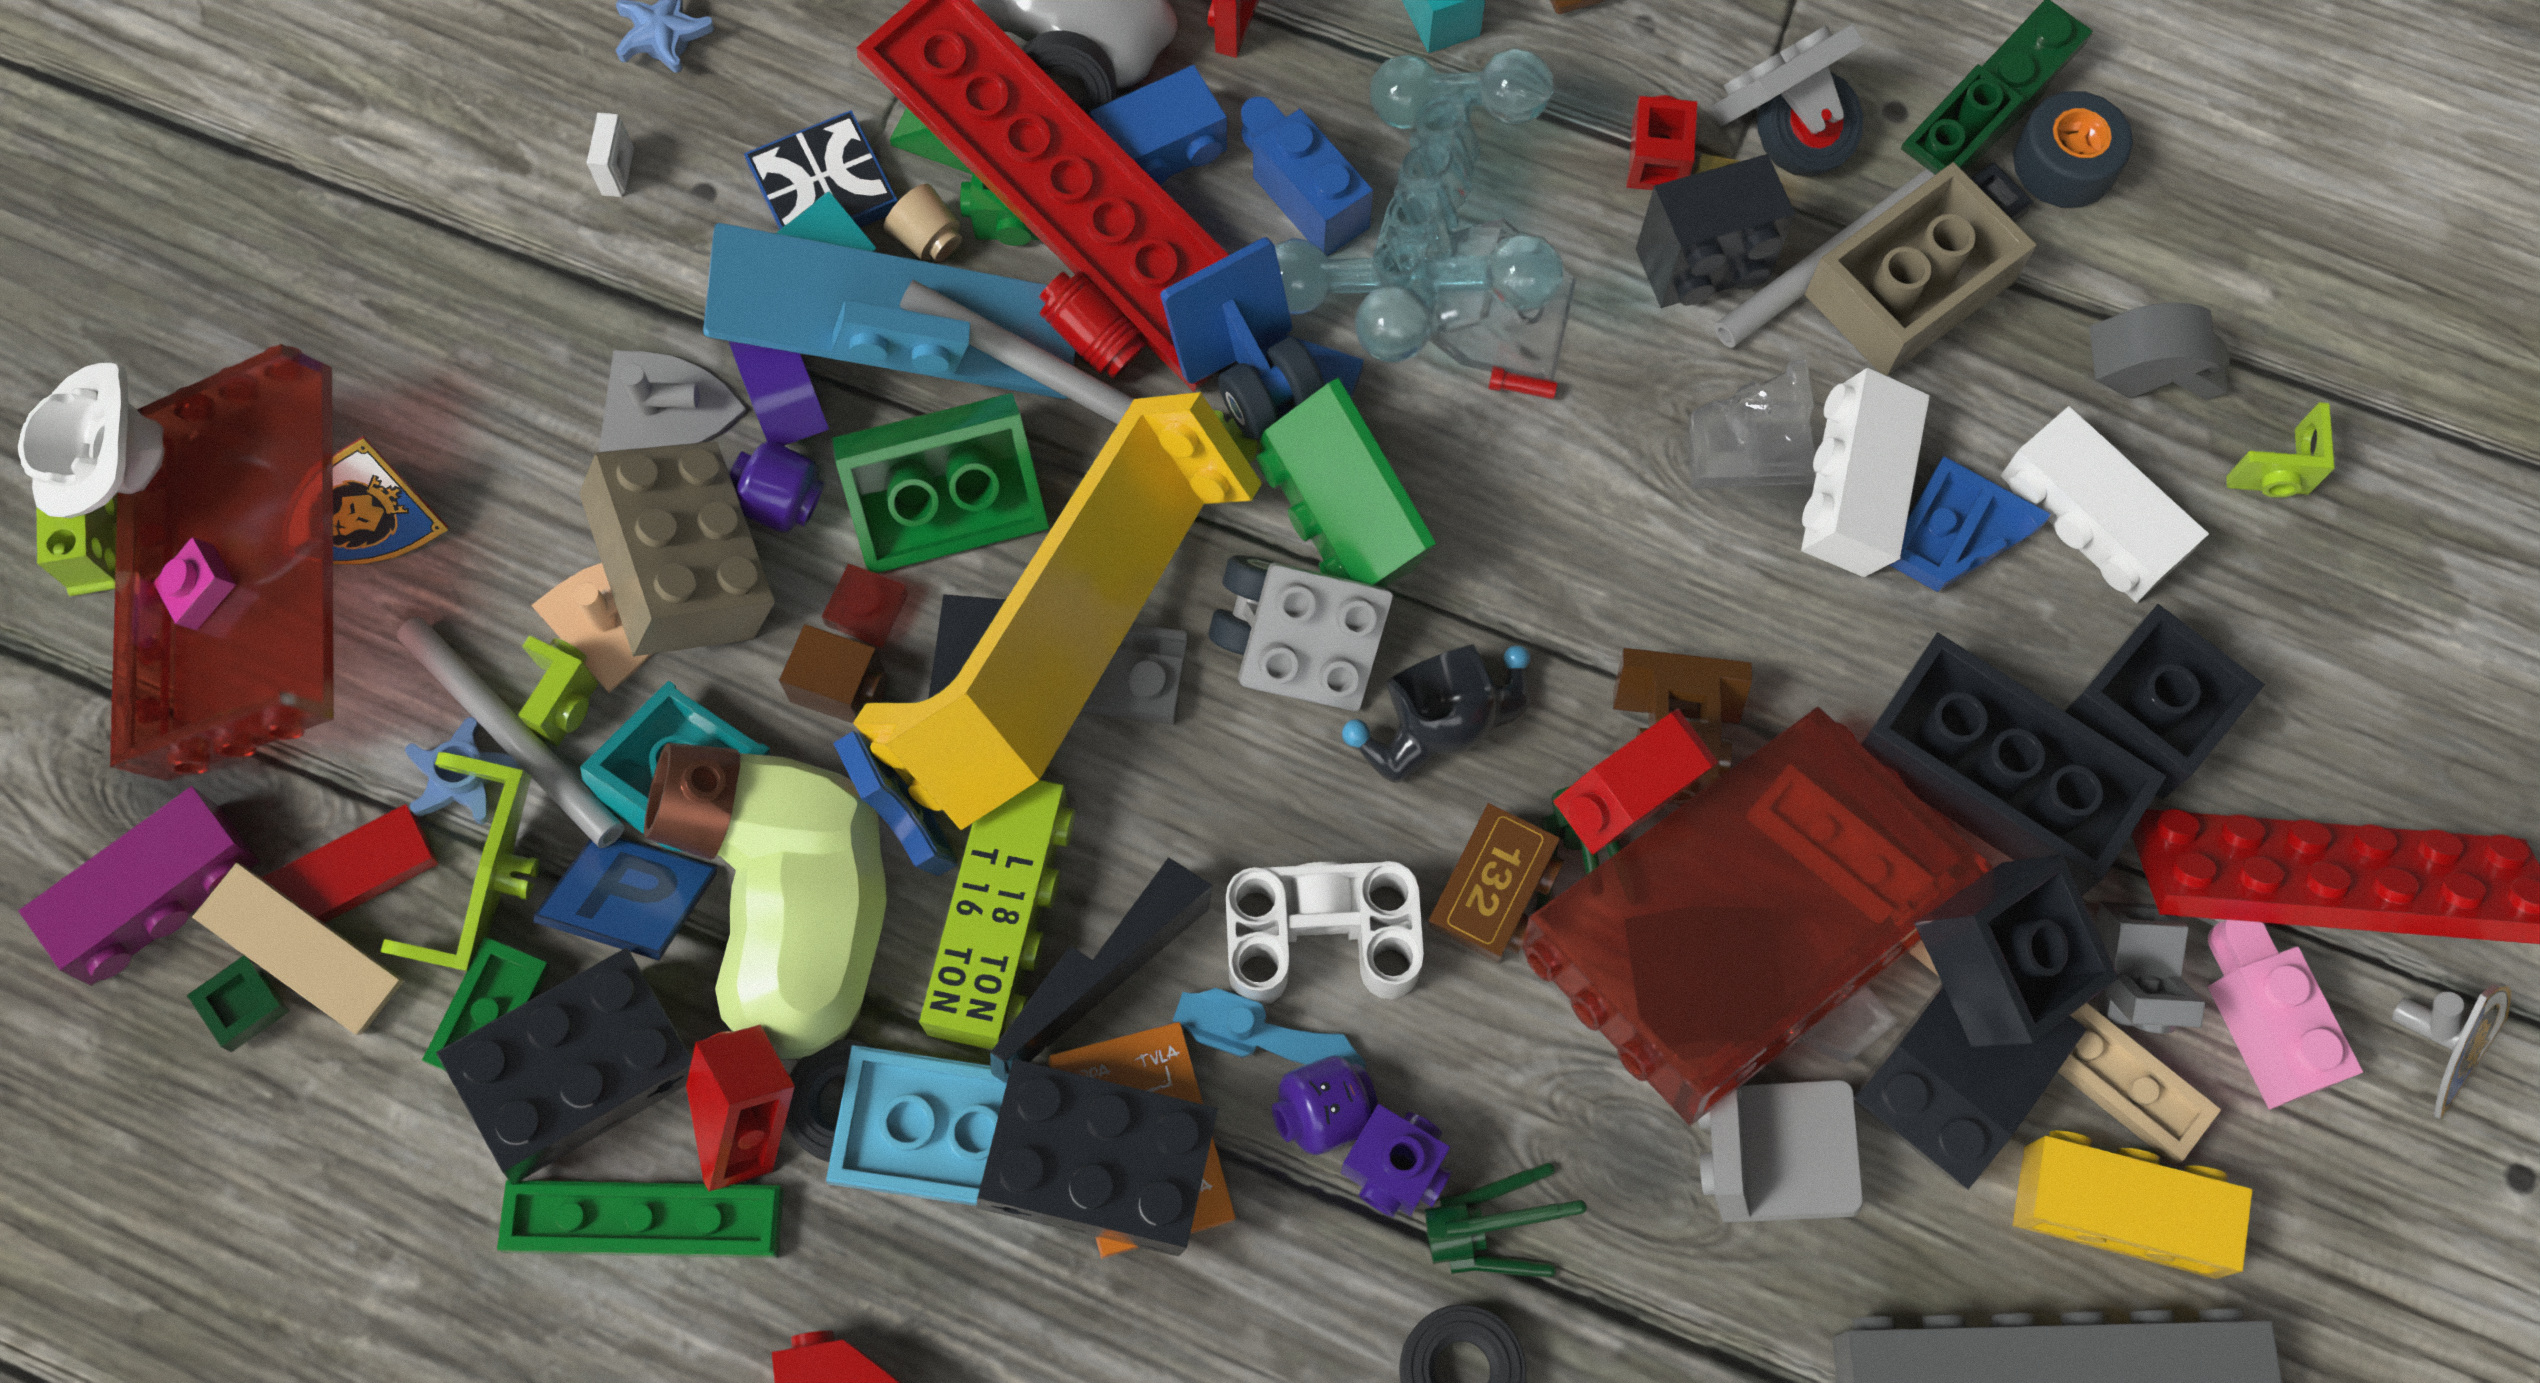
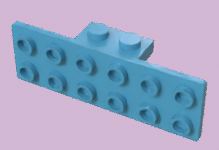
M717 223L714 227L703 333L706 337L1068 399L1066 396L969 345L970 322L907 311L899 307L908 286L914 279L1073 366L1075 350L1045 321V318L1039 315V312L1045 305L1039 298V295L1047 286L1045 284L729 224Z

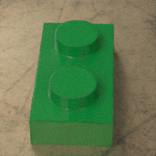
M484 937L422 1061L446 1072L436 1052L535 998L550 969L549 964Z

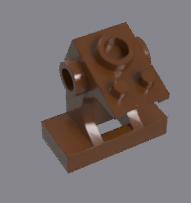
M1623 647L1613 690V709L1648 713L1650 728L1679 708L1685 718L1700 720V722H1688L1719 762L1669 802V804L1680 805L1682 813H1696V808L1702 807L1718 777L1728 776L1732 758L1731 738L1721 737V722L1740 723L1752 684V662ZM1638 728L1636 737L1648 728Z

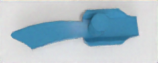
M1218 988L1200 993L1182 992L1173 1018V1023L1180 1022L1181 1027L1188 1031L1197 1043L1241 1058L1253 1055L1258 1046L1282 1058L1304 1065L1327 1056L1338 1055L1347 1060L1351 1065L1357 1063L1363 1069L1366 1068L1365 1060L1353 1049L1344 1034L1313 1033L1265 1023L1266 1012L1262 1003Z

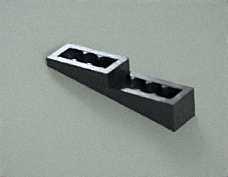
M1168 857L1093 960L1071 945L990 1052L991 1074L1006 1083L1013 1059L1030 1063L1207 912L1209 910L1213 885Z

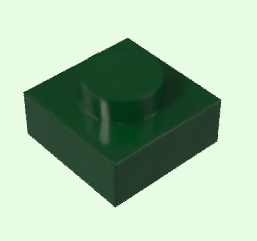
M245 955L187 994V997L220 1047L230 1052L235 1051L290 1012L261 967Z

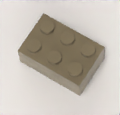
M1952 162L1821 257L1805 292V296L1881 374L1888 377L2017 280L2037 244Z
M718 441L596 452L579 495L633 657L753 640L775 601Z

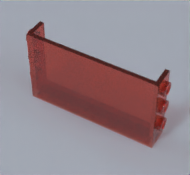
M279 344L269 347L260 354L233 366L225 367L216 374L189 386L179 388L174 393L137 409L142 416L155 420L164 427L163 446L165 451L162 466L144 490L132 494L118 493L110 767L167 781L183 774L206 772L211 764L230 757L253 755L256 753L257 747L276 740H291L302 737L306 729L334 720L332 367L305 355L300 349L292 346ZM192 537L214 544L236 583V586L198 630L175 624L153 583L159 577L165 565L176 557Z
M1818 706L1531 915L1528 920L1522 949L1532 970L1542 980L1547 982L1553 981L1570 999L1572 1009L1578 1019L1590 1030H1599L1617 1049L1619 1059L1625 1069L1637 1080L1647 1081L1689 1126H1692L1920 944L1922 939L1914 922L1989 872L1993 866L1953 830L1949 821L1941 813L1930 809L1914 795L1892 768L1882 765L1857 742L1850 729L1842 723L1835 722Z

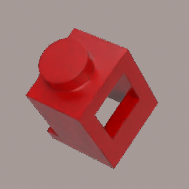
M1669 95L1638 97L1631 127L1629 172L1626 188L1653 191L1654 185L1690 176L1695 156L1698 101L1680 100Z

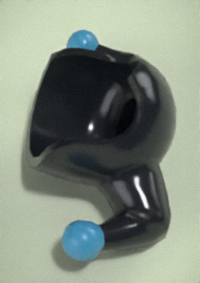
M1474 644L1458 647L1416 663L1386 680L1392 704L1400 721L1399 729L1391 743L1386 744L1374 739L1370 735L1367 723L1359 719L1350 720L1344 725L1342 738L1347 745L1358 748L1365 759L1383 778L1393 783L1403 782L1424 767L1436 754L1449 755L1470 750L1482 742L1491 729L1510 723L1523 715L1530 705V694L1525 668L1530 663V653L1526 648L1518 645L1511 646L1505 651L1503 661L1508 668L1505 684L1502 686H1497L1492 682Z

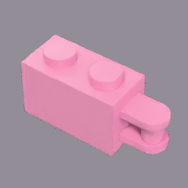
M2225 920L2212 927L2208 934V944L2224 977L2207 987L2269 1110L2324 1090L2363 1073L2298 946L2278 953L2262 922Z

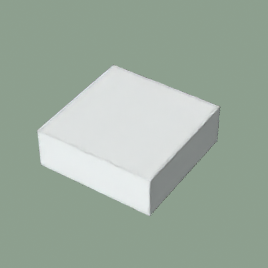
M597 113L587 159L590 172L603 196L622 197L623 193H625L634 152L633 144L618 114Z

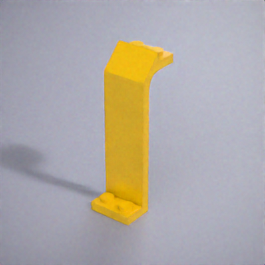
M1196 392L1134 399L962 670L951 684L937 695L917 703H866L853 722L856 728L871 743L870 749L874 756L886 765L891 766L909 786L908 792L917 803L935 811L943 810L960 830L1040 780L1203 505L1252 501L1262 482L1203 394Z

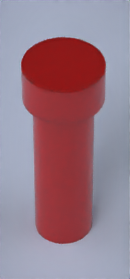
M1498 366L1492 367L1488 384L1489 390L1500 392V389L1552 400L1557 388V382L1507 372L1505 368Z

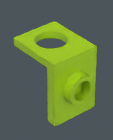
M2319 402L2295 428L2296 454L2249 451L2226 476L2227 488L2262 491L2264 495L2275 498L2288 497L2295 494L2309 495L2335 469L2330 404ZM2315 429H2316V431H2317V444H2316L2315 452H2314V454H2313V456H2312V455H2311V440H2312L2313 433H2314V431H2315Z

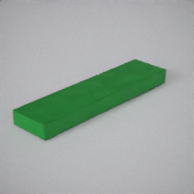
M506 1180L497 1251L519 1254L778 1258L784 1189L776 1185H729L709 1192L705 1184L520 1181L512 1185L509 1180Z

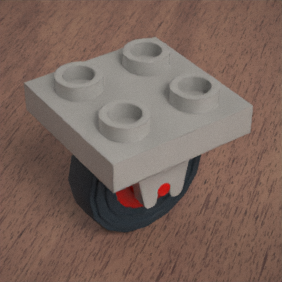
M1854 23L1833 35L1828 26L1825 25L1723 85L1729 96L1710 106V109L1720 127L1756 109L1758 111L1757 131L1764 151L1776 166L1790 174L1814 177L1840 167L1855 152L1863 134V112L1857 94L1843 78L1830 72L1828 65L1864 45V42Z

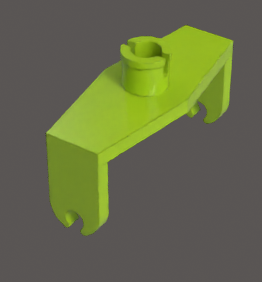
M438 752L435 765L440 768L505 783L478 865L457 954L387 939L383 941L381 952L467 971L484 937L488 938L501 893L528 900L533 892L535 884L517 879L516 876L522 874L537 878L539 859L513 855L532 776L521 769L451 753Z

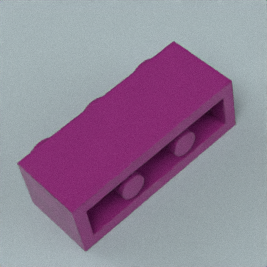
M190 786L19 909L18 912L58 969L92 986L97 981L111 978L124 970L130 963L131 956L154 939L168 936L181 928L188 920L189 914L206 901L236 863L251 869L260 860L220 806L196 788Z

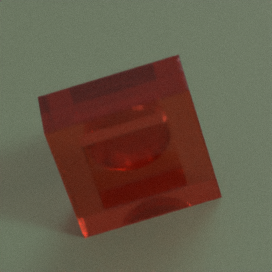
M848 563L821 617L825 626L882 648L909 594L904 584Z

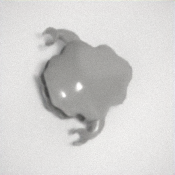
M972 0L1003 32H1011L1027 42L1037 35L1055 30L1076 32L1088 37L1105 51L1112 62L1116 76V89H1131L1145 79L1157 55L1170 45L1178 28L1174 9L1168 0ZM1051 67L1053 72L1063 77L1082 79L1076 71L1069 67Z

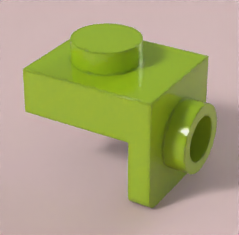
M529 635L522 647L536 665L545 670L546 673L518 716L539 738L558 747L567 732L575 731L583 722L589 707L588 700L599 683L584 663L587 656L579 649L558 638H553L551 643L547 644Z

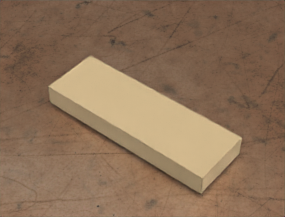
M239 863L232 867L192 916L196 921L355 1035H362L404 982L395 973L249 868Z

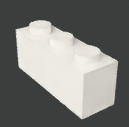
M1869 368L1864 369L1843 384H1838L1833 388L1824 406V416L1827 418L1823 442L1819 446L1813 461V469L1817 472L1813 493L1805 506L1802 516V524L1806 527L1801 548L1802 552L1862 577H1866L1900 559L1930 395Z
M2070 406L2024 444L2000 476L2009 484L2013 494L2050 513L2048 521L2055 527L2060 539L2068 546L2079 549L2101 570L2102 576L2109 585L2118 591L2125 592L2136 603L2179 566L2209 535L2205 529Z

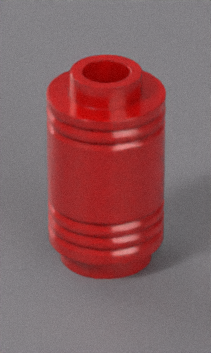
M1064 271L1061 272L1039 295V298L1045 303L1039 315L1045 318V321L1081 357H1084L1085 361L1089 362L1090 366L1095 368L1100 375L1106 372L1114 379L1146 346V343L1139 337L1141 331L1081 271L1071 278Z

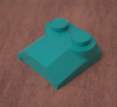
M668 680L580 768L582 780L611 812L644 834L645 814L651 783L660 755L667 743L738 749L739 753L765 756H770V748L763 743L759 745L677 690L676 685ZM658 843L659 845H661L662 847H664V848H666V849H669V850H672V851H682V850H679V849H676V848H673V847H670V846H667V845Z

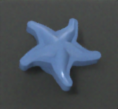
M619 0L616 3L619 15L629 18L635 26L626 34L616 48V53L621 62H628L636 54L647 53L650 57L661 60L673 72L678 73L683 69L678 56L686 50L688 41L700 38L714 31V25L710 17L693 18L683 14V0H659L652 6L629 0Z
M468 717L454 733L451 740L439 745L435 750H423L414 743H410L405 747V752L409 759L424 775L429 777L426 790L420 798L411 802L410 809L415 816L420 817L444 808L453 801H456L472 810L476 823L482 825L488 822L489 805L485 786L492 780L438 767L435 765L438 752L451 753L516 769H521V766L510 755L479 752L475 742L479 724L475 718Z

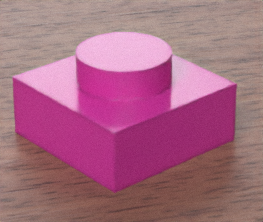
M194 537L188 541L174 559L165 565L159 577L153 582L175 624L194 630L199 629L236 586L214 544Z

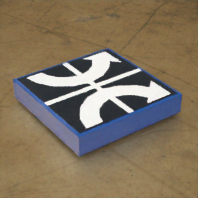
M852 110L744 153L747 165L779 230L828 191H830L859 228L887 217L898 202Z

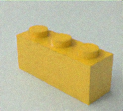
M2050 1131L2049 1136H2044L2024 1147L2012 1226L2213 1279L2243 1272L2252 1189L2228 1183L2227 1173L2204 1166H2186L2184 1171L2159 1165L2160 1157L2158 1155L2139 1149L2119 1148L2115 1154L2092 1148V1140L2089 1137L2069 1131Z

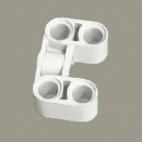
M1390 861L1352 864L1313 862L1287 867H1253L1244 869L1236 874L1227 886L1226 918L1229 980L1231 988L1236 995L1262 1003V1005L1270 1004L1278 999L1287 987L1289 971L1288 943L1296 942L1297 936L1348 933L1349 940L1358 939L1360 973L1363 983L1371 993L1379 998L1392 1000L1403 997L1414 988L1418 981L1424 955L1419 887L1413 873L1409 868L1400 863ZM1391 887L1399 891L1405 903L1396 910H1381L1373 904L1369 895L1377 888ZM1251 893L1264 894L1274 904L1270 912L1259 917L1246 915L1237 905L1241 898ZM1393 950L1401 953L1407 959L1410 968L1402 975L1389 976L1378 970L1373 959L1382 951ZM1261 956L1271 960L1277 967V972L1268 981L1259 983L1245 978L1240 968L1249 958Z

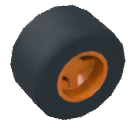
M2064 91L2048 97L2032 112L2018 138L2013 153L2015 173L2024 188L2042 202L2060 208H2081L2099 201L2112 188L2129 160L2134 144L2131 126L2121 110L2104 97L2086 91Z

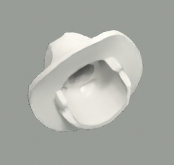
M97 363L85 366L68 376L51 395L44 398L28 414L20 433L18 452L25 473L33 478L32 490L36 507L47 515L74 518L88 514L106 505L117 492L132 494L142 491L162 466L165 451L163 446L164 427L157 421L142 416L135 407L128 403L127 371L125 367L114 363Z

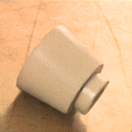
M928 183L920 184L905 194L892 208L883 225L885 233L924 261L932 258L936 262L945 260L957 249L962 240V236L958 233L960 222L932 185Z

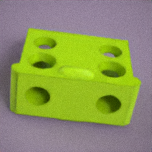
M117 493L106 505L88 514L74 518L49 516L36 507L37 564L64 585L69 596L118 589L120 587V551L123 548V529L119 524Z

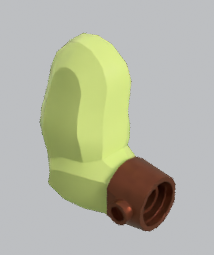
M667 743L660 755L650 787L644 822L645 838L708 860L715 859L716 855H719L736 869L730 900V936L715 987L721 1019L733 1032L761 1025L779 1059H802L817 1053L837 1040H844L859 1017L882 930L887 902L885 874L880 850L878 813L861 799L852 780L839 773L786 757L739 753L738 749Z

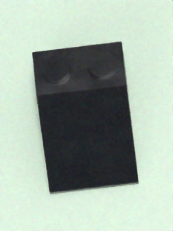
M1941 983L1853 1091L1854 1103L1954 1184L1969 1190L2013 1136L2082 1038L2087 1028L2072 1016H2068L2032 1044L1971 1046L1946 990Z

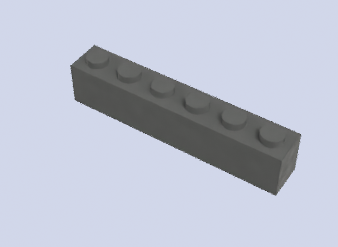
M2239 1308L2199 1311L2200 1322L2175 1323L2173 1310L2129 1313L2131 1324L2110 1325L2105 1323L2104 1312L2060 1314L2062 1326H2036L2035 1314L2032 1313L1999 1314L1991 1316L1992 1327L1966 1328L1964 1315L1922 1317L1923 1329H1896L1895 1317H1862L1852 1319L1853 1330L1832 1337L1837 1383H2282L2272 1321H2245L2243 1309Z

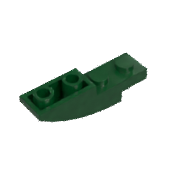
M2044 0L1982 66L1977 64L1903 142L1901 150L1934 175L1952 162L1964 172L1999 141L2045 94L2050 82L2087 44L2093 30L2053 1Z

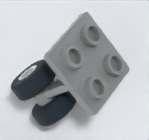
M1234 555L1230 557L1222 582L1226 589L1238 595L1233 612L1217 609L1213 613L1208 637L1217 646L1233 653L1244 655L1238 675L1240 684L1251 689L1351 711L1359 710L1393 598L1391 592L1387 588L1280 564L1247 555Z

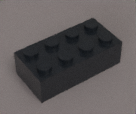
M1939 632L1935 634L1853 754V757L2014 861L2062 854L2081 896L2103 880L2167 777Z

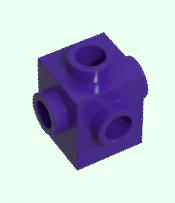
M1378 1103L1344 1160L1341 1174L1363 1187L1359 1197L1373 1208L1391 1217H1394L1399 1209L1411 1217L1420 1201L1433 1207L1453 1171L1441 1165L1450 1146L1439 1140L1443 1134L1442 1131L1427 1119L1412 1112H1407L1405 1117L1402 1118ZM1402 1158L1409 1163L1411 1169L1406 1171L1399 1170L1392 1165L1390 1160Z

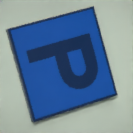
M618 838L613 844L605 848H599L590 839L536 911L534 923L619 949L627 947L632 953L660 961L717 875V867L622 838Z

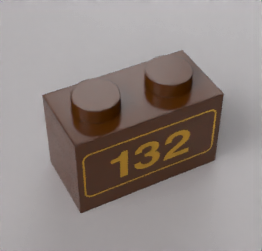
M1487 803L1428 920V928L1497 963L1500 962L1506 949L1518 955L1535 921L1534 918L1524 914L1535 890L1546 896L1548 895L1563 865L1564 860L1553 855L1560 838Z

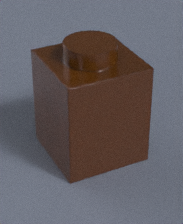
M804 624L779 678V682L791 703L853 724L866 703L881 702L886 690L888 677L884 673L885 670L876 648Z

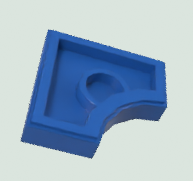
M852 731L833 743L861 799L874 808L890 826L916 868L940 876L958 865L956 862L958 859L933 810L920 805L910 796L908 792L909 786L891 766L886 765L874 756L870 749L871 743L864 735Z

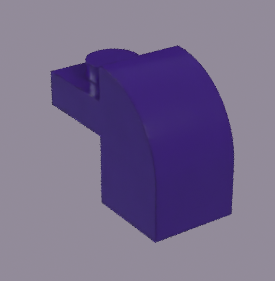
M729 341L742 380L767 441H773L785 446L829 430L800 353Z

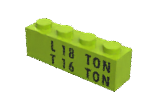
M1039 780L972 823L919 1020L927 1036L992 1050L1027 1004L1028 996L1020 995L1026 970L1035 972L1040 962L1044 944V933L1036 931L1041 909L1042 907L1050 909L1053 907L1059 886L1060 870L1052 869L1057 846L1067 847L1069 845L1074 828L1076 810L1075 808L1068 807L1064 785Z

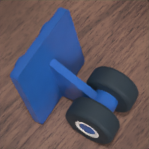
M1263 237L1161 292L1160 296L1181 372L1189 384H1194L1235 361L1239 363L1221 373L1218 383L1222 398L1230 415L1239 429L1248 438L1256 440L1262 437L1264 431L1279 420L1276 410L1278 406L1287 403L1294 409L1325 386L1317 364L1299 340L1289 337L1273 345L1267 350L1266 359L1260 350L1261 347L1286 335L1293 328L1276 248L1268 237Z

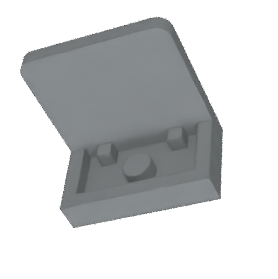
M1735 1061L1707 1063L1708 1087L1696 1088L1700 1129L1711 1128L1712 1152L1700 1153L1701 1184L1704 1195H1715L1723 1222L1853 1217L1861 1212L1863 1196L1853 1091L1848 1083L1836 1080L1741 1086Z

